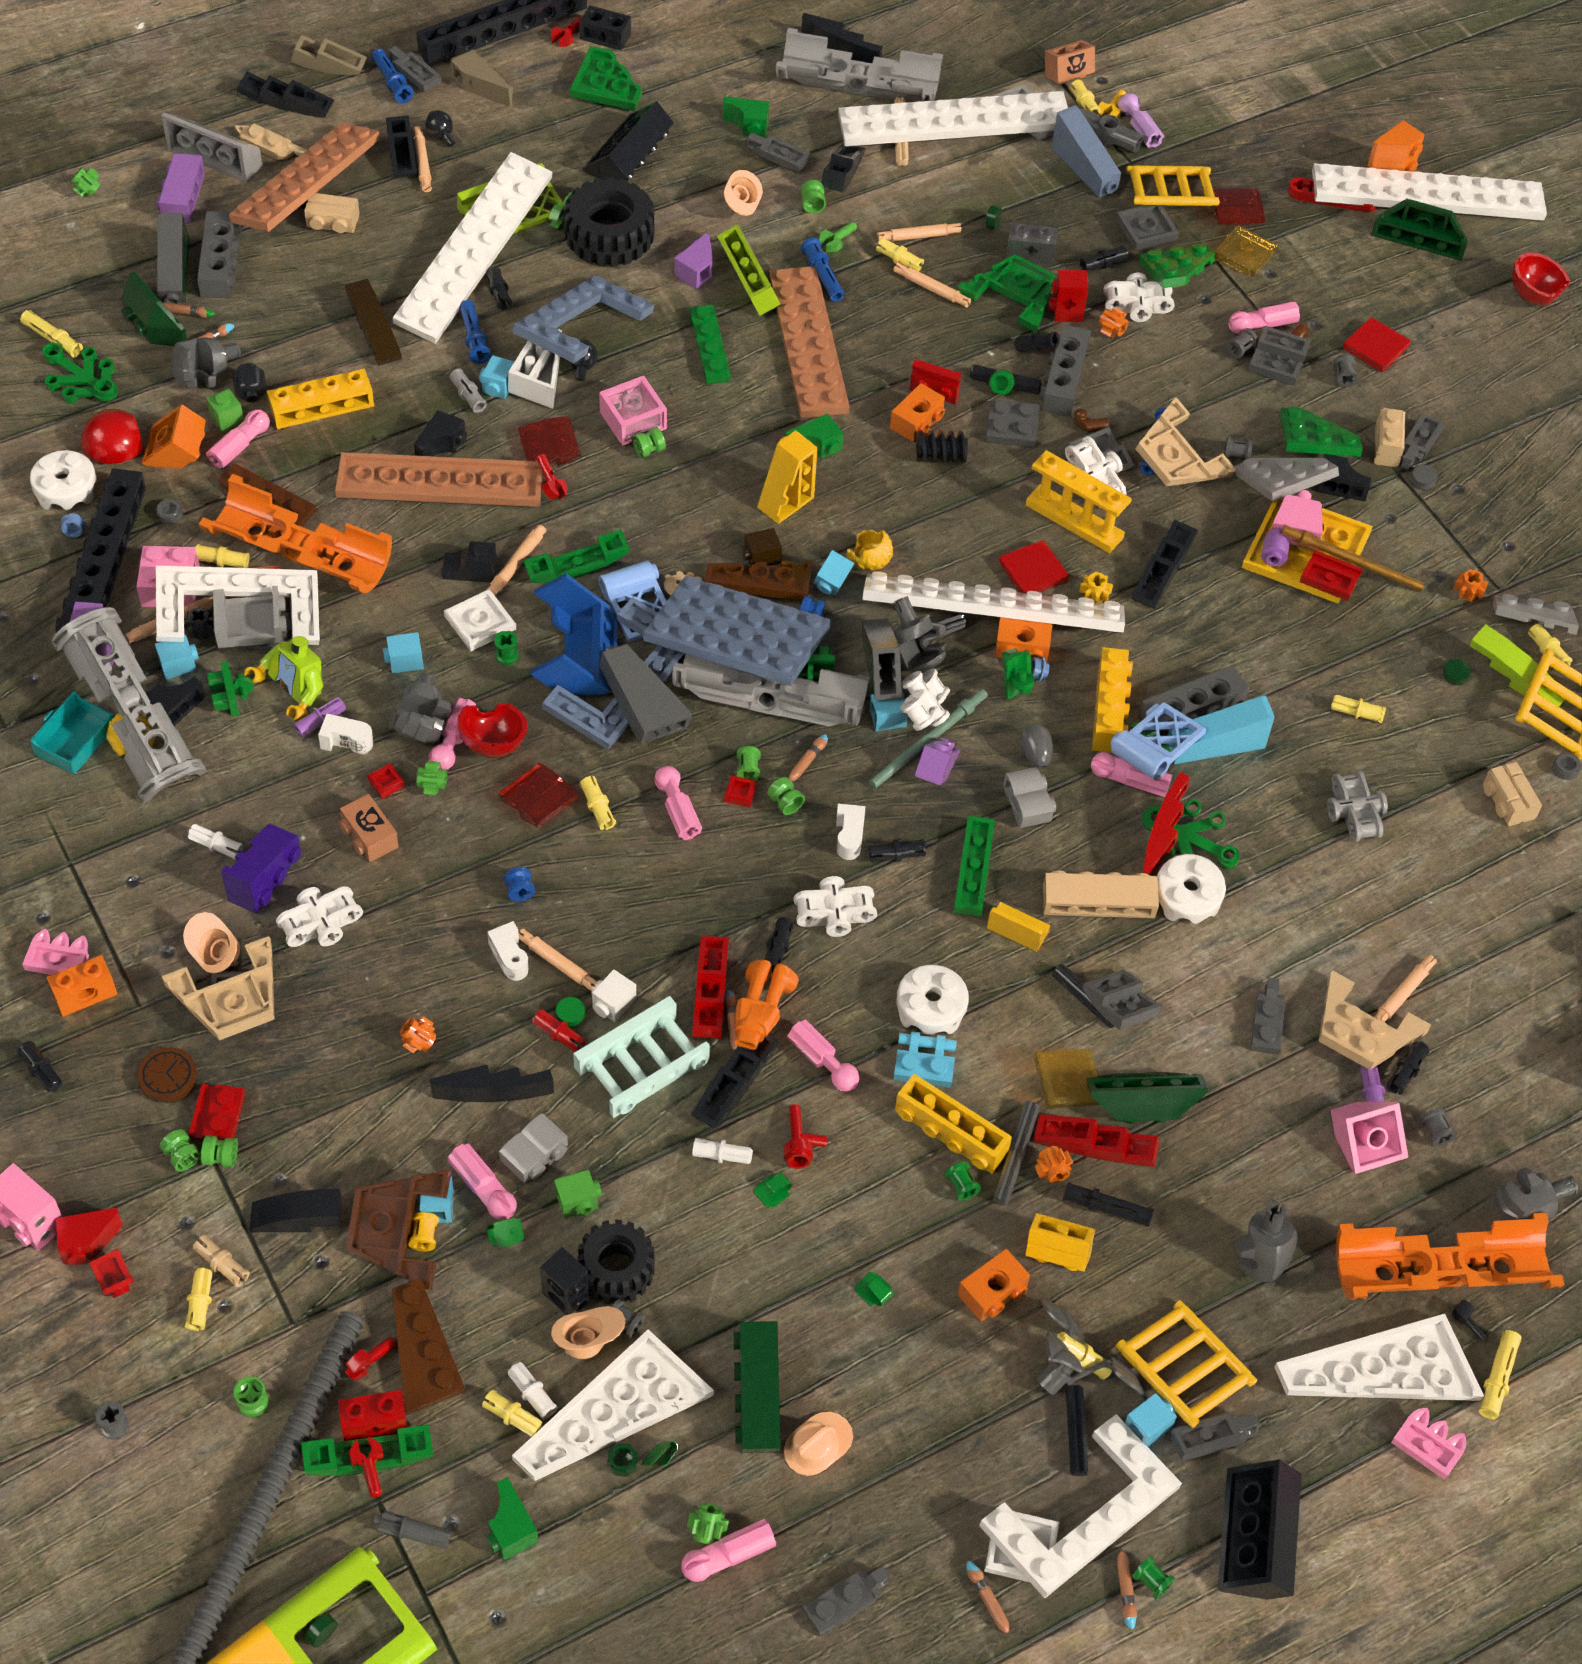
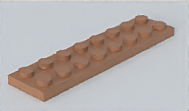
M347 122L338 124L332 131L324 135L321 140L311 146L300 157H297L294 162L282 169L273 179L269 180L263 187L229 213L230 222L269 232L380 140L379 131L369 129L368 127L351 125Z
M814 266L769 270L770 285L781 304L776 307L800 418L819 417L827 413L828 415L849 414L850 406L816 269Z
M341 452L335 492L336 498L540 507L543 473L537 461Z

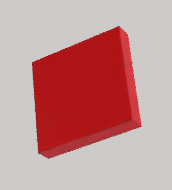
M1370 317L1344 342L1343 349L1377 370L1384 372L1409 347L1411 340Z
M1044 540L999 557L998 563L1020 593H1027L1028 591L1042 592L1069 580V574Z

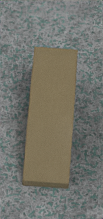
M301 35L294 48L290 62L329 74L359 75L367 57L324 38L321 44Z

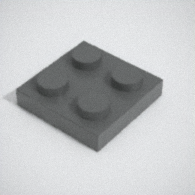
M1143 205L1117 212L1116 220L1135 251L1178 240L1179 232L1162 205Z
M991 399L986 442L1035 448L1040 405Z

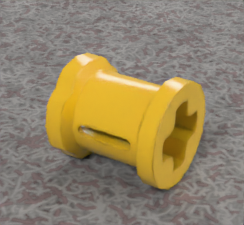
M426 1212L413 1214V1235L408 1242L411 1249L423 1252L435 1249L434 1231L439 1221L436 1215Z

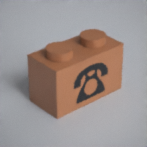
M1083 40L1045 51V77L1056 84H1065L1068 80L1074 78H1085L1087 74L1095 72V46Z
M370 794L340 808L342 820L339 821V825L346 836L350 834L358 854H364L369 862L399 848L397 832Z

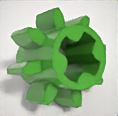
M81 167L71 179L75 184L72 190L81 197L85 193L88 196H92L101 184L97 180L99 174L91 167L87 171Z
M428 761L425 763V767L418 768L417 787L424 788L423 794L437 796L439 789H446L447 769H440L441 762Z
M703 1503L699 1508H696L695 1512H690L687 1527L692 1528L691 1534H693V1538L696 1541L712 1544L717 1539L719 1540L721 1535H726L729 1520L724 1519L725 1514L721 1507L710 1503Z

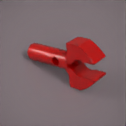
M577 17L564 29L555 26L551 30L552 44L559 39V47L570 46L574 42L572 34L580 28L579 21L582 17Z
M540 454L536 460L546 479L541 488L544 494L551 500L557 497L560 500L567 494L568 486L565 480H558L555 477L546 455Z
M388 1337L368 1352H365L363 1349L359 1350L346 1363L348 1369L344 1372L352 1380L363 1378L367 1375L371 1364L396 1347L395 1339Z
M368 1437L371 1452L369 1453V1458H366L364 1454L360 1453L358 1440H356L350 1450L351 1465H359L363 1468L369 1496L377 1498L382 1494L375 1464L377 1460L383 1459L382 1446L375 1439Z

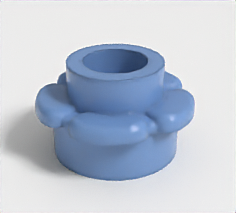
M71 513L69 516L64 515L61 519L62 532L71 538L79 537L87 527L86 521L75 513Z
M1043 656L1041 659L1033 657L1031 659V675L1036 679V682H1040L1042 678H1047L1049 663H1046Z

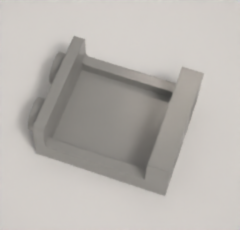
M272 586V595L232 599L225 598L224 589L213 590L214 632L218 648L282 642V632L287 631L286 617L285 615L281 616V611H286L285 597L284 595H279L278 586Z

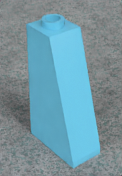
M1266 695L1192 719L1205 727L1206 732L1175 759L1173 764L1265 749L1275 718ZM1189 728L1178 729L1179 735H1191L1194 732ZM1169 729L1168 736H1175V730ZM1167 743L1171 751L1177 747L1176 743Z

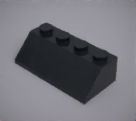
M658 101L629 114L582 170L596 178H601V180H607L608 177H612L615 180L624 179L628 181L634 175L633 170L645 163V156L652 153L658 147L656 143L663 140L670 133L668 129L674 122Z
M1280 1459L1227 1468L1218 1590L1221 1592L1265 1600L1294 1596L1301 1473Z

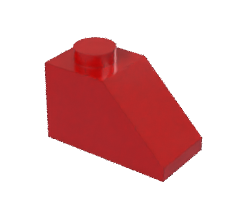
M117 1207L55 1218L58 1251L63 1263L79 1265L86 1262V1260L95 1259L123 1226Z

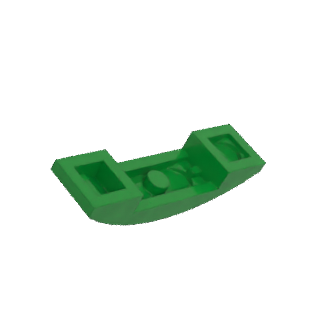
M622 529L598 536L597 544L550 558L547 552L523 560L531 583H548L565 573L574 579L614 563L630 551Z
M429 1424L397 1429V1434L371 1437L381 1444L383 1450V1459L377 1460L375 1464L377 1471L394 1469L433 1457ZM333 1438L301 1442L305 1475L345 1476L364 1474L361 1466H352L350 1461V1450L356 1440L334 1443ZM368 1438L357 1439L360 1453L369 1458L371 1450Z

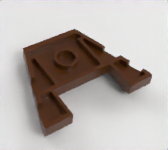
M441 1170L436 1173L416 1175L402 1180H392L357 1187L346 1249L409 1281L421 1278L425 1289L432 1290L436 1262L406 1258L416 1195L447 1199L451 1171Z

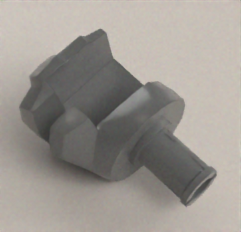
M207 337L177 342L174 345L171 356L172 376L176 378L179 386L187 389L197 388V381L203 382L206 388H213L216 386V377L226 370L227 360L237 359L241 356L240 347L235 342L222 346L217 339Z
M908 596L894 601L893 605L902 624L893 632L900 647V663L903 668L911 672H922L941 663L946 656V643L932 644L928 641V638L943 635L946 632L945 625L931 622L929 615L917 617Z
M422 673L419 676L420 678H418V682L405 687L401 695L393 729L400 736L419 744H433L440 738L444 726L443 718L451 714V705L442 699L441 692L434 686L435 677L430 673Z
M1523 1167L1518 1171L1516 1178L1524 1187L1525 1194L1513 1182L1508 1181L1504 1186H1500L1496 1190L1493 1206L1500 1221L1532 1219L1533 1213H1547L1548 1220H1550L1558 1211V1199L1578 1194L1577 1182L1571 1183L1575 1180L1572 1176H1567L1564 1179L1551 1183L1543 1173L1538 1172L1535 1174L1530 1169Z
M1270 1202L1266 1210L1257 1212L1252 1216L1249 1221L1247 1237L1241 1236L1234 1244L1235 1252L1242 1257L1239 1261L1241 1270L1255 1281L1272 1282L1276 1280L1287 1268L1295 1253L1298 1240L1297 1232L1291 1220L1285 1216L1286 1207L1282 1204L1280 1211H1278L1280 1202Z

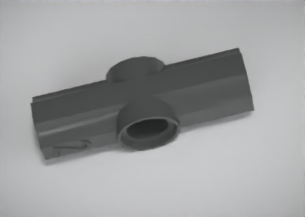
M1083 108L1080 109L1103 146L1115 144L1133 153L1139 150L1144 135L1120 125V120L1116 116L1104 115L1101 117Z

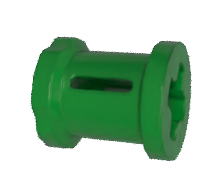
M500 631L494 637V644L497 648L495 658L502 665H512L519 658V652L516 648L517 635L512 631Z
M966 1161L952 1165L944 1173L946 1179L951 1180L957 1192L956 1198L958 1201H965L974 1197L981 1189L980 1184L975 1183L969 1172L970 1165Z
M1149 1556L1137 1568L1132 1578L1135 1581L1140 1580L1153 1592V1598L1158 1600L1173 1584L1175 1577L1166 1575L1154 1563L1155 1559Z

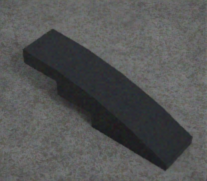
M803 13L801 33L827 37L828 49L851 52V60L873 63L874 56L882 58L883 46L865 42L863 34L845 30V23Z
M248 71L243 76L236 91L258 102L282 110L323 118L326 117L334 103V99L293 79L290 84L270 75L267 80H264Z
M1174 520L1166 537H1163L1156 553L1152 555L1131 596L1132 600L1153 609L1156 608L1187 555L1198 533V529Z
M768 1034L762 1042L758 1043L757 1048L754 1050L737 1046L725 1067H720L691 1113V1116L717 1130L764 1068L779 1045L778 1039Z
M486 1064L430 1079L433 1098L459 1102L514 1101L554 1093L553 1077L550 1069L521 1077L519 1067L490 1074Z

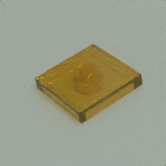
M1237 225L1214 251L1215 259L1254 278L1277 252L1278 245Z
M1090 1049L1036 1052L1034 1061L1047 1109L1100 1105L1091 1097L1086 1084V1078L1097 1077Z

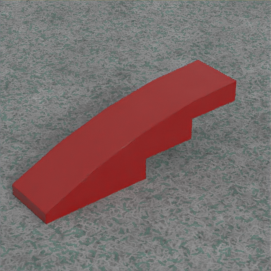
M1183 772L1179 773L1166 794L1154 821L1147 844L1143 873L1150 876L1156 873L1178 841V831L1174 827L1184 814V804L1180 800L1190 784V777Z
M701 936L692 1037L721 1039L729 937Z
M1039 1114L1034 1135L1035 1143L1048 1147L1057 1146L1062 1151H1068L1069 1153L1112 1162L1155 1167L1160 1143L1158 1135L1133 1134L1128 1132L1127 1127L1098 1125L1097 1120L1093 1118Z

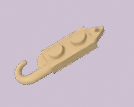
M255 123L251 126L235 125V130L241 141L259 147L260 153L277 161L288 159L294 154L300 157L307 151L293 144L291 140Z

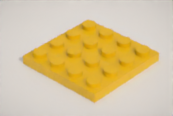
M1284 498L1272 502L1243 561L1242 568L1338 604L1341 598L1300 583L1301 575L1315 549L1290 544L1287 561L1283 565L1271 566L1262 560L1264 537L1272 529L1275 517ZM1322 508V535L1320 539L1361 555L1373 526ZM1318 549L1316 550V551H1318V552L1324 553V554L1329 555V556H1331V557H1334V558H1336V559L1342 560V559L1337 558V557H1335V556H1333V555H1330V554H1328V553H1325V552H1323V551H1321V550H1318Z

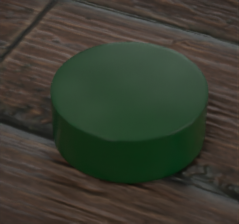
M990 206L986 216V227L988 229L996 230L998 228L1002 213L1000 206Z
M1460 659L1449 660L1443 669L1444 679L1453 685L1466 683L1471 673L1470 666Z
M330 1614L320 1616L307 1630L305 1639L314 1648L319 1647L333 1634L338 1622Z

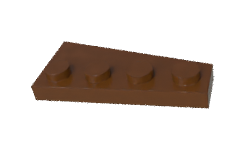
M233 463L218 479L219 485L227 492L229 489L228 479L234 474L242 477L243 483L271 493L272 504L297 513L298 518L294 524L301 527L317 511L316 505L236 463Z
M805 560L804 564L793 565L792 561H781V565L766 566V562H755L752 566H744L742 563H712L707 566L704 582L721 585L725 588L751 595L803 601L804 597L808 596L814 560Z
M418 1278L393 1288L392 1297L407 1416L465 1392V1387L422 1279Z

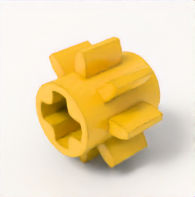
M1095 572L1089 576L1084 575L1079 592L1085 593V598L1093 599L1095 603H1101L1103 600L1108 601L1113 584L1107 583V575Z

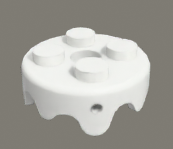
M64 450L49 453L39 459L30 472V483L33 493L44 509L48 510L52 504H57L63 509L69 510L78 502H84L85 504L92 502L94 496L93 489L94 484L97 483V477L93 464L86 456L75 451ZM61 474H67V475H68V476H67L66 478H64V479H58V478H57V477H58L59 475H61Z
M1182 854L1169 859L1161 867L1157 875L1158 901L1168 920L1176 921L1179 918H1185L1196 924L1210 916L1214 917L1218 913L1225 896L1226 885L1222 872L1213 862L1199 855ZM1192 881L1196 883L1198 889L1194 891L1188 890L1184 886V882Z
M923 965L912 969L901 980L896 998L902 1025L906 1028L914 1025L921 1029L925 1035H933L942 1031L947 1032V1034L954 1033L967 1012L969 1002L968 990L962 978L953 970L940 965ZM934 992L940 996V999L930 1001L925 995Z

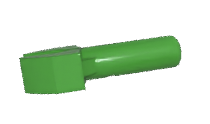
M572 192L568 193L561 205H554L549 219L553 221L549 226L561 229L564 226V206Z
M850 222L835 233H831L827 229L822 231L819 237L821 246L829 242L826 244L825 252H837L842 249L841 239L857 229V225L854 222Z

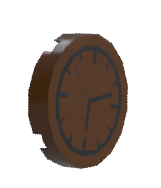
M174 1047L160 1048L149 1053L141 1061L137 1070L139 1087L146 1097L155 1102L166 1101V1103H172L183 1099L194 1089L196 1084L197 1068L195 1062L184 1050Z

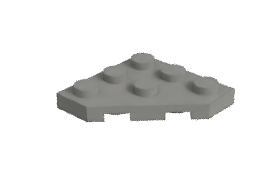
M1249 458L1244 460L1243 463L1234 466L1237 470L1235 475L1272 502L1339 476L1338 466L1325 458Z

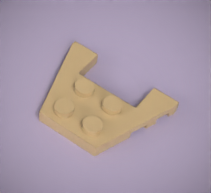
M1177 398L1170 403L1135 448L1165 486L1227 478L1233 476L1237 471L1223 453L1204 463L1179 433L1175 426L1187 420L1190 413Z
M269 936L245 945L247 955L254 968L253 970L200 990H196L187 967L162 976L164 985L219 1041L275 1019L272 943Z
M1332 970L1327 981L1328 988L1324 1001L1325 1008L1319 1034L1320 1043L1371 1070L1393 1056L1398 1049L1403 1046H1409L1413 1043L1414 1039L1419 1036L1423 1037L1428 1033L1431 1024L1409 1012L1398 1029H1394L1384 1021L1378 1020L1358 1007L1345 1002L1355 982Z

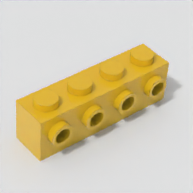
M365 368L267 391L270 410L277 429L374 407L372 387Z
M1102 647L1098 666L1092 751L1112 753L1111 740L1118 732L1128 731V725L1124 724V719H1128L1130 703H1125V698L1130 697L1131 682H1127V677H1131L1133 661H1128L1129 650Z
M913 1074L898 1092L895 1111L903 1120L913 1122L922 1128L923 1132L929 1137L939 1139L952 1152L962 1154L971 1160L972 1164L978 1169L986 1170L993 1174L1007 1156L1012 1136L916 1074Z

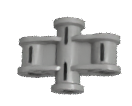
M1361 770L1355 771L1354 774L1341 776L1340 774H1333L1332 789L1336 799L1333 797L1327 801V811L1330 820L1336 822L1339 818L1345 817L1350 838L1353 842H1359L1361 838L1367 837L1382 838L1383 824L1379 814H1386L1388 809L1384 791L1379 790L1375 794H1370L1365 776Z

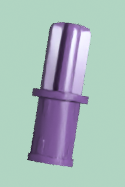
M336 697L318 709L316 707L313 708L312 713L293 723L294 728L304 738L307 734L322 726L326 714L338 716L346 710V706L339 697Z
M1362 1066L1360 1069L1364 1086L1362 1095L1366 1098V1102H1384L1385 1088L1381 1085L1378 1067L1375 1066L1369 1070Z

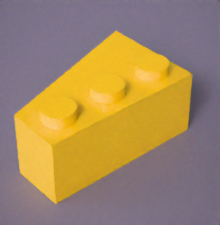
M796 430L790 435L781 438L777 443L757 506L758 509L777 524L784 521L814 498L817 446Z

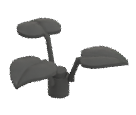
M1044 1297L1039 1300V1303H1042L1046 1312L1064 1328L1068 1336L1072 1337L1073 1333L1078 1337L1081 1335L1080 1327L1067 1311ZM1050 1331L1046 1334L1049 1365L1036 1379L1050 1394L1055 1395L1066 1383L1070 1386L1075 1381L1106 1367L1139 1392L1143 1402L1147 1400L1138 1377L1118 1359L1111 1356L1109 1360L1106 1359L1085 1369L1079 1358L1069 1351L1067 1345ZM1073 1370L1079 1372V1373H1077V1374L1071 1376V1373L1073 1372Z

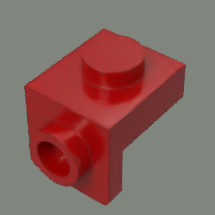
M119 1249L89 1262L104 1296L111 1293L114 1299L130 1291L128 1285L133 1283L134 1280L127 1269Z

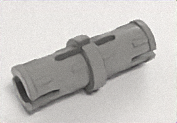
M462 369L452 371L449 378L457 387L459 396L468 402L475 413L482 412L486 408L487 403L478 393L476 384L467 378Z

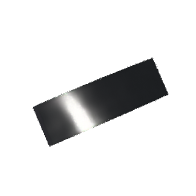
M409 115L386 117L394 178L417 176Z
M843 142L831 154L830 163L824 168L821 181L824 188L843 192L856 173L865 148L845 146Z
M340 1189L306 1190L254 1201L251 1207L249 1231L311 1232V1227H340L341 1191Z

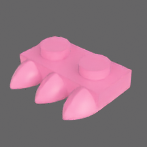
M43 929L32 939L22 964L23 968L26 971L52 975L85 962L89 958L87 939L82 935L69 947V938L66 932H63L56 936L50 944L49 932L47 929Z
M1428 1408L1418 1409L1410 1414L1391 1443L1445 1480L1465 1451V1434H1456L1445 1440L1448 1432L1447 1422L1445 1420L1438 1421L1428 1428Z

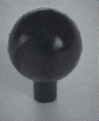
M436 110L429 112L425 120L427 133L434 139H443L448 147H452L456 142L451 136L453 130L451 117L444 111Z
M582 339L580 342L589 346L588 354L575 363L570 362L576 368L575 380L585 381L586 370L591 369L598 359L596 347L587 339Z

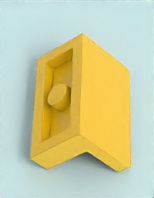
M1000 902L997 908L992 907L990 911L987 929L1038 952L1049 933L1050 925Z

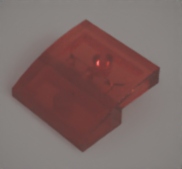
M1257 188L1213 189L1214 196L1219 197L1220 201L1219 205L1215 206L1214 211L1218 224H1265L1263 204Z
M569 416L544 419L518 428L527 461H537L538 455L545 454L549 463L556 461L558 466L581 456Z
M540 762L499 792L502 802L518 810L521 819L536 828H540L579 798L578 793L565 780Z

